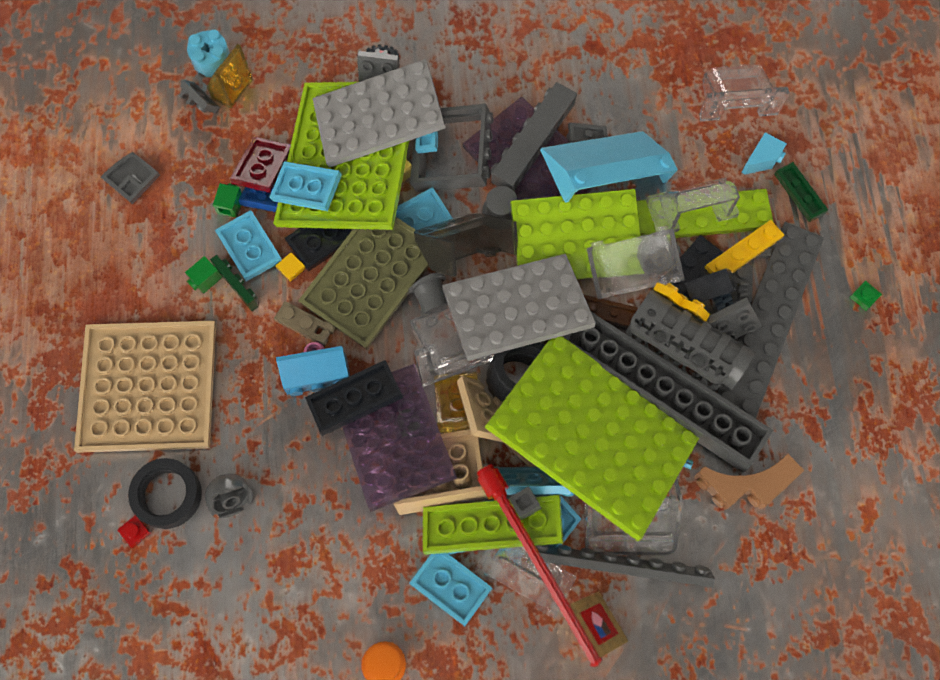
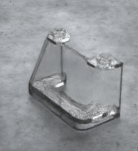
M668 225L655 228V233L610 244H604L603 240L590 243V248H586L597 299L655 287L657 282L665 285L684 280L674 229H669Z

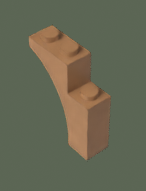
M787 454L774 466L752 475H726L704 467L694 477L697 479V485L702 490H707L713 496V502L720 508L728 509L746 494L748 501L754 507H758L761 510L805 470Z

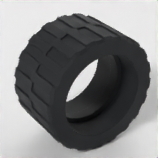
M537 342L494 354L486 372V384L493 398L496 396L503 403L516 385L507 376L503 365L515 361L530 366L545 344Z

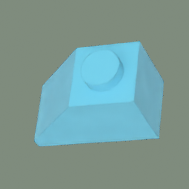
M764 133L741 173L750 174L772 169L776 162L781 163L786 152L783 150L787 143Z

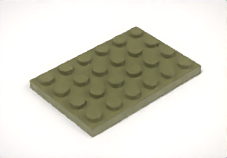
M397 217L395 218L394 230L353 229L298 301L367 350L409 294L408 289L422 277L442 248Z

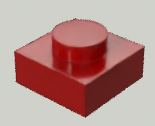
M135 515L117 529L131 548H134L151 534L146 525Z

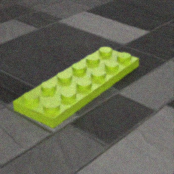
M560 496L535 497L541 509L521 520L535 546L563 543ZM497 501L423 507V553L425 555L523 547Z

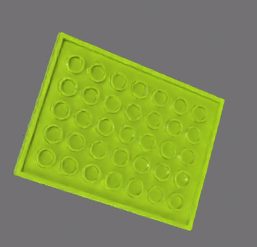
M314 82L304 84L287 162L337 170L342 176L328 211L278 202L273 222L276 227L394 230L409 141L330 168L325 160L313 98L358 82Z
M563 336L550 339L484 427L637 541L641 540L699 440L691 431L643 398L638 392L632 390L620 381L619 378L606 371L596 360Z

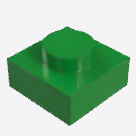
M865 280L850 298L867 311L882 294Z

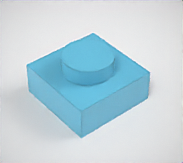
M437 131L416 138L415 150L418 154L438 151Z

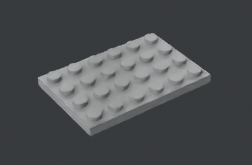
M426 59L313 98L325 160L329 168L446 128Z
M566 254L442 285L467 361L595 327V320Z

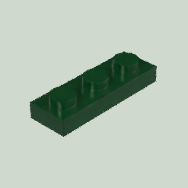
M794 162L776 170L774 175L808 222L827 213L828 208Z
M217 254L210 259L212 264L251 311L258 308L259 306L255 301L258 297L251 288L245 289L243 286L245 282L238 273L234 275L230 271L232 266L225 258L221 260Z

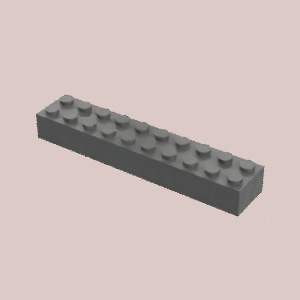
M592 313L595 320L594 328L564 335L565 339L596 360L602 368L619 378L620 381L632 390L638 392L643 398L699 438V444L743 473L752 466L773 432L771 428L594 313Z

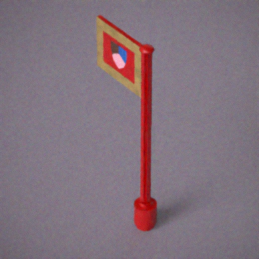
M493 464L483 467L477 472L479 477L477 480L488 499L494 498L499 503L591 664L589 665L592 667L601 664L603 656L629 642L599 591L569 605L508 500L506 490L509 487L500 471Z

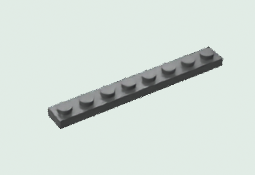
M536 545L545 563L714 588V575L709 568L702 565L691 567L681 562L664 563L656 558L644 560L635 555L624 557L608 551L598 553L588 548H582L581 550L572 549L567 545H558V547Z

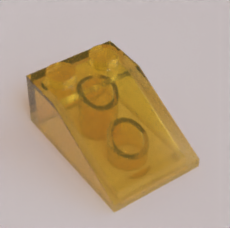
M237 44L215 71L207 86L211 98L230 109L253 81L241 45Z
M477 372L434 375L438 434L470 429L457 381L461 376L478 380Z

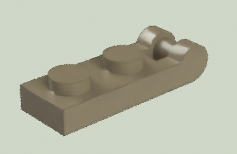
M284 301L274 317V320L279 324L314 342L321 343L324 347L328 342L327 338L336 329L332 324L324 322ZM319 328L322 329L320 335L316 334Z

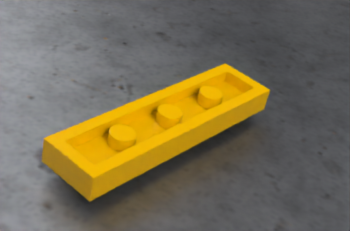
M769 220L709 262L705 269L711 274L727 268L733 274L780 241L784 234L772 220Z

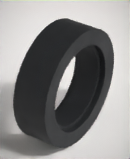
M170 458L156 459L141 467L132 478L128 491L129 505L135 516L144 523L159 529H171L187 522L197 511L202 496L201 484L197 475L182 462ZM163 473L180 475L186 486V496L181 506L170 514H153L145 502V491L148 484L156 476Z

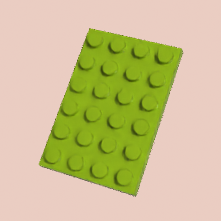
M635 189L573 195L567 203L564 202L562 196L514 200L510 202L517 266L566 254L577 280L644 273L637 257V249L641 238Z

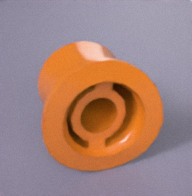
M378 642L369 647L364 653L361 663L362 672L366 680H401L406 669L404 653L392 642Z

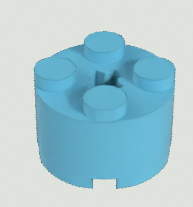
M217 30L202 31L189 37L187 53L196 72L209 78L224 74L226 68L232 63V57L224 37Z

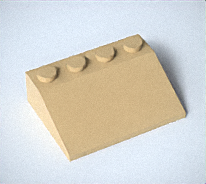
M471 429L389 443L394 506L399 515L422 512L423 507L475 503L489 500L477 480L479 478L477 472L484 466L479 437L472 436Z

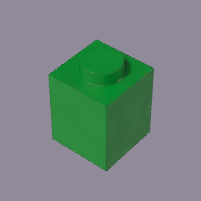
M231 183L227 185L219 184L213 202V207L217 214L237 218L241 207L239 204V198L242 194L240 187Z
M205 256L185 271L189 278L187 283L194 290L199 289L203 294L223 278L216 267Z

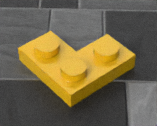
M657 282L653 288L654 291L673 301L674 304L684 310L686 309L702 321H707L710 314L704 309L705 305L695 299L689 301L686 296L678 293L679 289L670 283L663 285Z

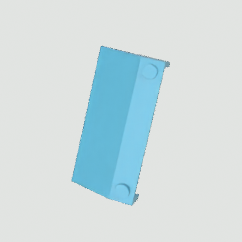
M643 131L543 147L540 150L565 203L569 202L578 190L655 175H659L662 183L665 184L678 170L670 153Z

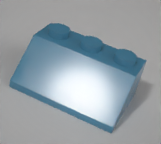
M343 346L276 357L283 389L290 396H299L303 392L311 390L312 392H317L350 377L348 359Z

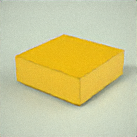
M291 252L275 265L290 282L306 269Z

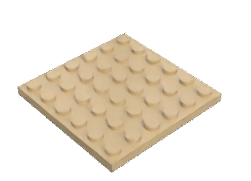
M188 321L86 325L74 451L83 453L209 449L211 441L216 322Z

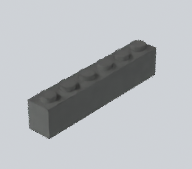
M558 82L552 88L549 87L544 95L545 99L542 103L538 102L532 117H528L525 120L523 130L515 134L512 140L513 144L510 148L507 147L503 151L501 161L493 165L490 174H492L491 183L496 186L509 187L513 191L516 190L541 154V148L546 147L574 107L577 97L576 92Z

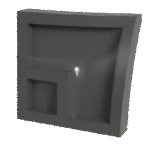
M131 152L111 166L101 178L133 205L160 174L143 159Z

